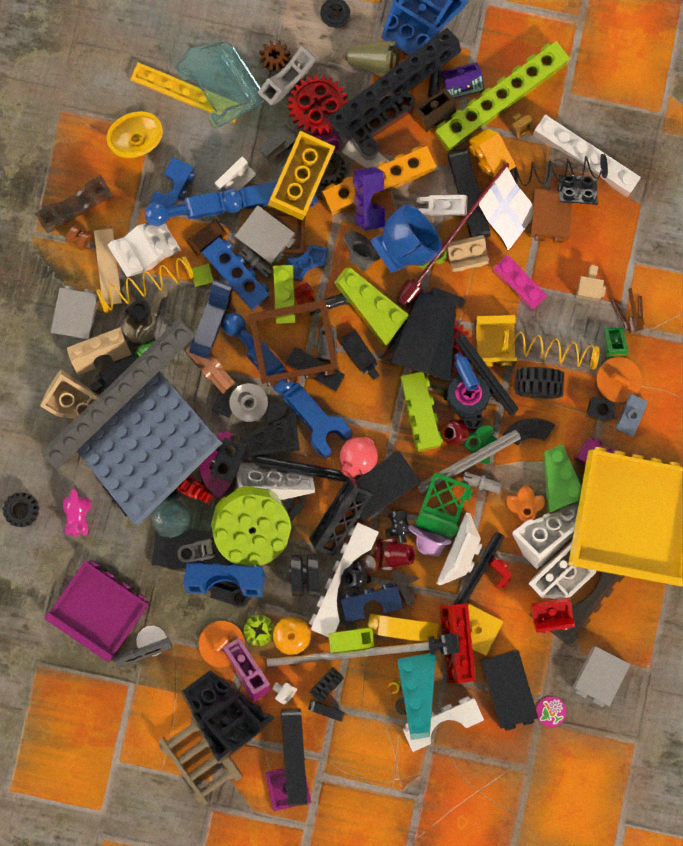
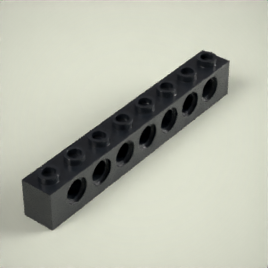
M448 28L444 29L329 116L327 121L330 130L341 142L346 140L461 52L459 39Z

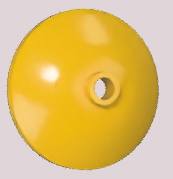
M132 112L120 117L111 125L107 133V143L111 151L118 156L125 158L139 157L147 154L158 145L162 138L163 128L160 120L155 115L148 112Z

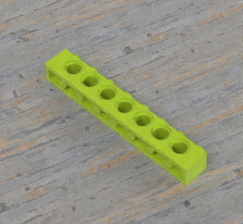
M557 41L553 44L550 42L541 49V53L531 55L526 60L527 63L525 65L515 67L511 71L512 74L510 76L500 78L494 88L491 89L489 87L481 93L482 97L478 100L472 99L467 103V108L463 111L459 109L451 116V120L447 123L443 121L436 127L435 136L448 153L472 136L475 131L483 128L569 63L570 57ZM548 59L551 64L544 65L541 60ZM533 70L536 75L531 77L526 71ZM518 81L521 87L515 88L511 82ZM503 92L506 98L499 99L496 94ZM483 103H488L491 106V109L484 110L481 107V105ZM472 114L476 117V120L473 122L468 121L466 116ZM457 125L461 128V131L455 133L451 130V127Z

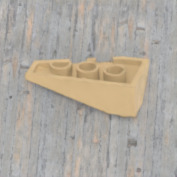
M60 369L50 384L40 406L55 416L75 419L99 394Z

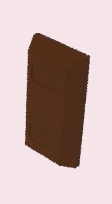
M215 219L186 240V242L198 256L219 237L223 238L227 235V232L218 220Z

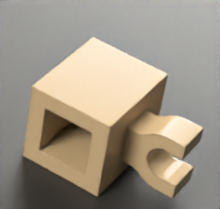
M590 265L588 277L581 276L579 278L576 298L598 302L601 297H604L606 286H603L604 280L596 279L598 266Z

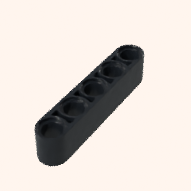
M464 148L449 152L447 155L458 195L468 196V213L480 197L468 151ZM478 205L466 220L470 238L484 235V238L491 237L488 221Z
M301 708L282 709L281 720L288 806L308 805Z

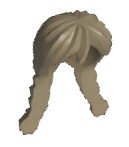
M124 285L122 292L125 294L126 301L128 302L126 285ZM129 285L128 291L130 302L129 304H127L126 308H128L135 301L132 296L131 288ZM166 289L158 291V294L152 300L148 315L140 324L127 314L123 323V333L128 341L143 344L149 342L154 337L157 328V312L159 311L160 301L168 294Z

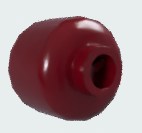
M450 420L441 427V438L449 445L462 444L468 438L469 429L462 420Z

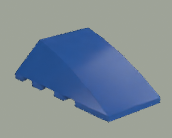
M393 0L381 38L385 41H397L395 47H398V49L410 56L433 39L469 1Z

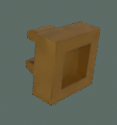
M520 113L512 116L515 120L512 124L513 132L517 139L534 130L533 121L529 115L522 117Z

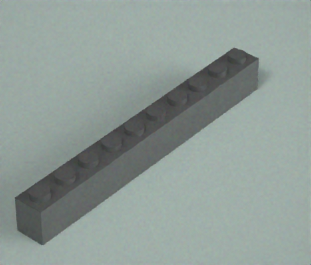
M179 318L42 450L43 457L57 470L196 336L194 331Z

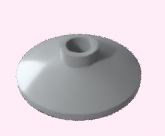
M247 383L238 386L232 392L229 404L235 417L245 422H252L264 415L267 410L268 399L262 388L255 384ZM246 400L252 401V405L250 407H247L245 405Z

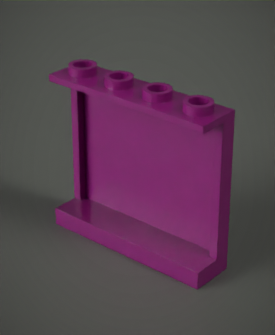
M90 559L89 562L85 560L44 619L106 662H110L148 607L149 603L146 601L148 598L139 592L136 595L130 591L132 587L122 581L120 584L114 580L116 576L106 570L104 573L98 569L100 565Z

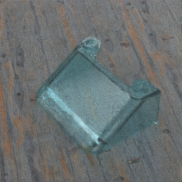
M223 41L190 48L175 66L182 79L189 80L194 78L214 108L215 111L209 116V121L213 128L222 127L265 101L257 93L260 90V86L235 48L228 42Z

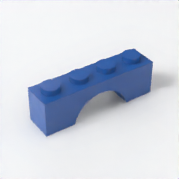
M194 562L193 564L187 563L183 585L187 593L206 594L214 584L230 581L241 588L243 596L263 597L266 575L263 567L257 565L247 567L238 564L228 566L219 563L209 565Z

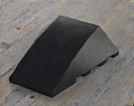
M420 292L408 312V318L396 332L380 360L451 381L457 302Z
M210 670L183 689L181 693L217 762L228 759L254 739L274 717L260 710L261 707L254 703L253 705L244 698L245 695L230 688V684Z

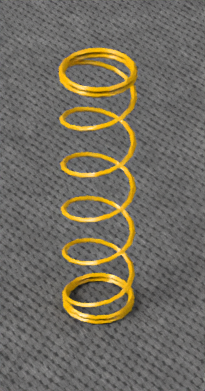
M182 256V259L177 258L176 260L178 282L166 266L162 264L160 265L159 274L161 288L156 283L154 278L148 272L144 271L143 286L145 295L141 292V290L138 288V286L132 279L127 278L126 290L128 302L125 300L120 291L114 285L111 284L109 287L111 308L105 302L101 291L99 289L96 290V293L98 295L99 301L102 305L104 312H108V309L111 311L113 310L111 286H113L116 289V291L127 304H129L130 302L128 280H130L135 285V287L138 289V291L141 293L143 297H146V287L144 279L145 273H147L150 276V278L153 280V282L156 284L159 290L162 291V266L169 272L174 281L177 284H179L180 279L178 272V260H180L183 262L189 278H194L188 259L186 258V256Z
M504 330L500 348V352L503 354L505 353V351L507 354L510 353L516 338L519 334H522L525 358L528 356V353L532 347L533 342L537 337H539L541 340L543 361L545 360L552 343L555 340H557L559 345L560 364L563 363L565 355L572 344H575L577 350V367H580L587 350L590 347H593V352L590 361V369H596L599 359V346H588L584 351L582 358L579 362L578 346L575 342H572L567 347L561 360V346L557 338L550 343L544 356L543 341L540 335H537L533 339L526 353L525 337L522 332H519L515 336L508 351L509 330Z

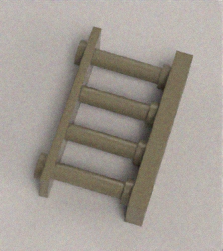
M192 716L191 719L193 721L190 722L191 725L169 741L162 737L159 740L161 743L159 747L165 755L168 753L195 791L193 792L195 799L199 803L202 801L205 805L208 802L207 794L229 778H234L235 781H238L243 777V774L231 757L217 762L214 754L212 758L191 773L188 772L183 763L205 747L209 748L205 737H203L202 741L180 757L172 749V747L194 731L198 732L200 730L194 716ZM222 762L226 767L225 772L200 789L195 779L215 764Z

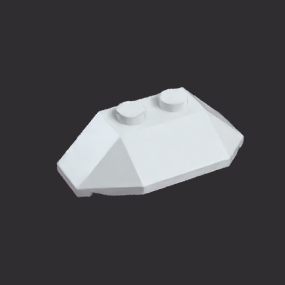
M468 512L463 517L458 534L453 541L436 582L438 585H443L465 576L467 572L471 573L475 563L472 561L474 554L478 555L482 544L479 542L481 538L471 514Z
M572 541L540 569L529 582V585L541 598L561 599L571 597L596 573V570L568 565Z

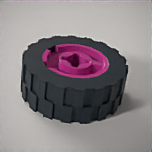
M460 375L449 384L447 402H449V407L452 408V411L457 413L458 416L473 418L478 414H482L483 410H486L490 399V388L481 376L476 375L480 385L470 391L466 389ZM471 393V398H469V396H466L465 394Z

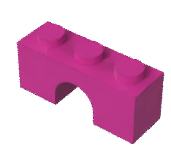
M508 254L493 268L492 272L517 293L518 299L531 312L547 297L544 291Z

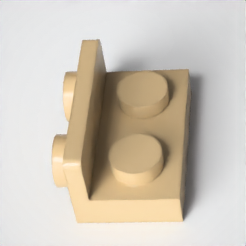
M484 235L450 242L447 246L449 263L453 272L464 271L473 267H482L490 263Z

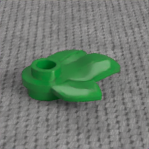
M483 425L475 432L469 433L468 438L464 442L465 448L474 453L496 441L497 438L491 436L493 427ZM470 439H476L477 443L475 445H471L469 443ZM490 456L480 461V463H490Z

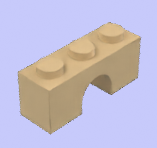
M121 327L67 347L70 361L77 375L96 369L94 360L100 355H109L113 361L132 355Z

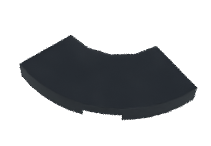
M538 418L525 419L511 425L504 431L502 436L517 430L521 437L520 440L514 442L517 446L523 440L529 438H538L545 441L555 427V424Z

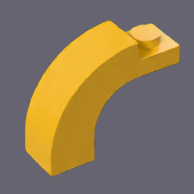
M370 614L368 628L372 627L373 634L429 642V636H434L437 639L439 626L438 623Z

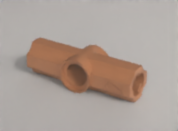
M190 346L186 350L187 354L195 361L201 372L209 380L211 379L223 394L236 384L213 355L205 359L189 353Z

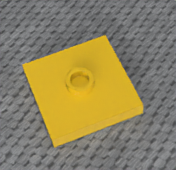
M468 604L472 649L487 656L504 621Z

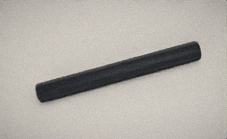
M462 334L457 337L455 342L482 379L487 382V385L508 414H515L518 411L517 405L466 336Z
M260 455L256 456L255 465L342 482H345L348 478L341 470Z
M495 532L453 605L467 603L504 540L505 536L503 534Z

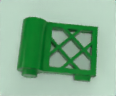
M434 472L415 527L448 539H452V536L456 537L460 526H457V522L465 500L469 501L473 492L470 489L471 485ZM436 478L445 480L447 488L437 492L434 486ZM457 485L465 487L464 494L455 498L451 488ZM449 490L453 500L443 504L439 494ZM437 495L441 505L436 508L426 506L429 498ZM455 502L458 508L456 515L448 514L444 506Z

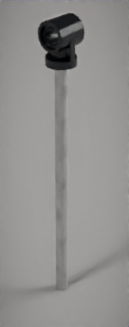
M458 633L439 635V639L429 636V642L270 658L267 659V666L430 650V655H436V651H440L441 655L460 653Z

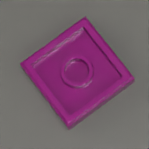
M285 768L265 772L273 811L295 807L288 806ZM306 778L307 801L312 803Z

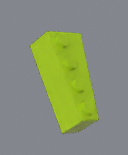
M345 268L334 282L369 330L375 335L378 342L386 346L409 315L351 268Z
M423 372L401 376L400 379L416 451L421 452L439 448L443 441L436 425L438 424L437 414L433 413L432 405H434L433 396L429 394L427 388L430 386L428 375L424 376Z

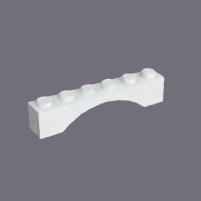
M545 115L532 136L546 145L573 157L582 164H584V158L587 156L591 170L599 175L601 170L600 156L605 153ZM606 155L608 176L603 178L601 174L600 177L610 187L628 197L641 177Z
M360 523L352 526L348 536H351L348 544L344 543L340 552L344 555L341 561H336L332 570L336 573L333 579H328L325 589L328 590L326 596H321L317 607H320L317 615L313 613L309 622L312 625L311 630L329 637L328 633L336 631L340 622L337 611V592L341 575L354 560L372 549L379 533L378 531Z

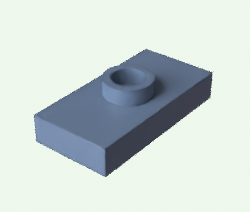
M629 394L615 429L634 437L648 401Z

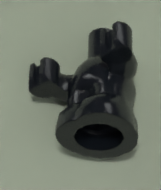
M407 511L389 513L392 527L386 529V536H398L399 543L401 544L407 543L406 534L411 533L408 529V526L411 524H408Z
M356 561L354 565L356 570L346 568L341 575V583L346 588H359L365 583L371 582V577L367 576L362 561Z

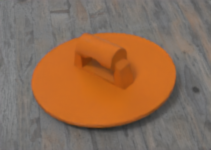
M615 357L601 365L597 373L596 383L598 390L607 400L623 403L627 401L629 394L635 396L638 394L642 384V376L639 368L633 361L624 357Z
M216 621L211 623L202 631L199 638L201 656L212 666H231L223 647L240 638L245 646L243 633L231 622Z

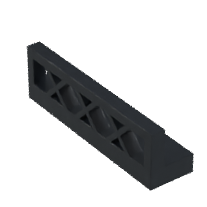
M348 477L309 538L314 549L333 556L372 497V491L360 487L355 479ZM359 492L365 494L362 500L355 502V497ZM354 508V513L351 516L345 517L346 511ZM344 524L343 530L335 533V528L338 525ZM334 539V544L331 548L324 546L327 541Z

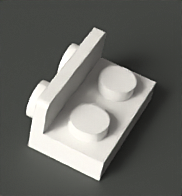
M241 157L215 182V185L222 193L228 189L239 191L240 188H243L256 176V173L248 166V162Z

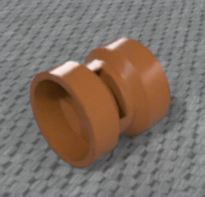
M74 225L68 232L65 241L69 244H75L79 250L83 251L89 244L92 235L88 232H82L79 227Z

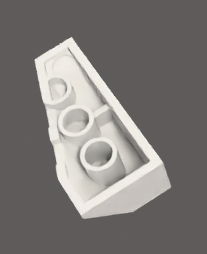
M241 463L234 480V492L240 487L253 486L272 491L280 500L315 493L313 477L294 472L286 474L278 472V469L271 468L269 470L255 465V463Z
M579 502L561 508L560 511L545 514L536 520H528L512 533L523 556L536 569L548 561L573 537Z

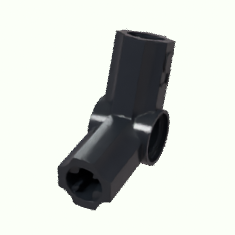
M221 583L213 585L210 595L212 599L236 606L237 608H245L253 597L245 596L243 603H236V596L243 594L241 588L238 587L236 589Z

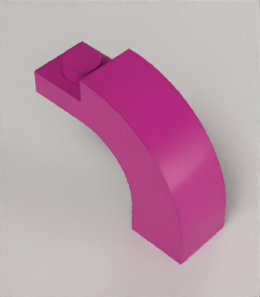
M226 430L224 433L221 431L217 437L219 440L224 441L225 438L231 440L233 435ZM215 449L199 467L206 487L221 500L232 484L210 474L209 466L213 458L216 459L219 453Z

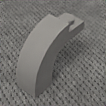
M305 45L301 46L290 62L277 75L268 78L257 93L270 105L278 103L291 90H294V85H298L300 79L303 80L310 72L309 69L318 57Z

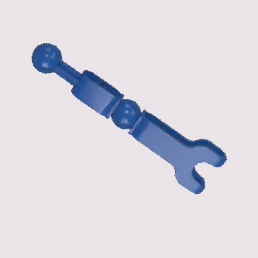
M278 181L240 188L239 191L228 189L223 193L215 192L192 196L184 199L185 203L166 207L162 203L154 202L146 207L145 218L149 224L161 226L167 222L168 218L187 215L188 219H197L218 215L225 211L235 213L241 208L244 210L256 208L257 206H269V200ZM314 195L309 207H313L318 203L316 195Z
M238 313L227 315L222 322L224 332L229 336L239 338L249 350L246 353L247 357L259 370L254 340L246 330L244 317ZM261 341L267 376L287 373L288 371H284L285 367L280 360ZM286 380L278 381L279 385L272 386L277 393L283 395L282 398L311 431L310 444L322 458H328L331 453V449L326 443V435L335 433L343 440H349L353 437L351 429L342 418L327 416L299 383L296 384V381L286 383Z

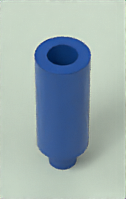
M461 352L455 354L456 361L454 364L466 389L470 391L477 388L480 383L467 357H463Z

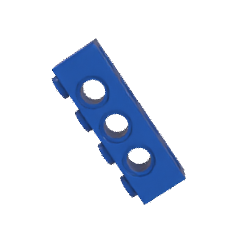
M219 237L202 253L228 284L233 285V290L253 312L270 298L268 294L270 290L263 282L260 284L255 279L257 275L251 268L247 270L243 265L245 261L239 254L234 255L231 251L233 247L226 239L222 241ZM223 255L230 256V261L226 264L220 262V258ZM236 269L243 271L242 276L239 278L232 276L233 271ZM249 283L255 285V289L252 292L245 291V286Z

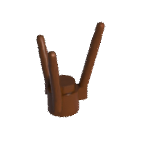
M629 288L633 316L628 317V322L614 298H611V302L623 323L624 329H628L629 333L643 330L645 323L643 319L642 296L638 297L639 315H637L632 288Z

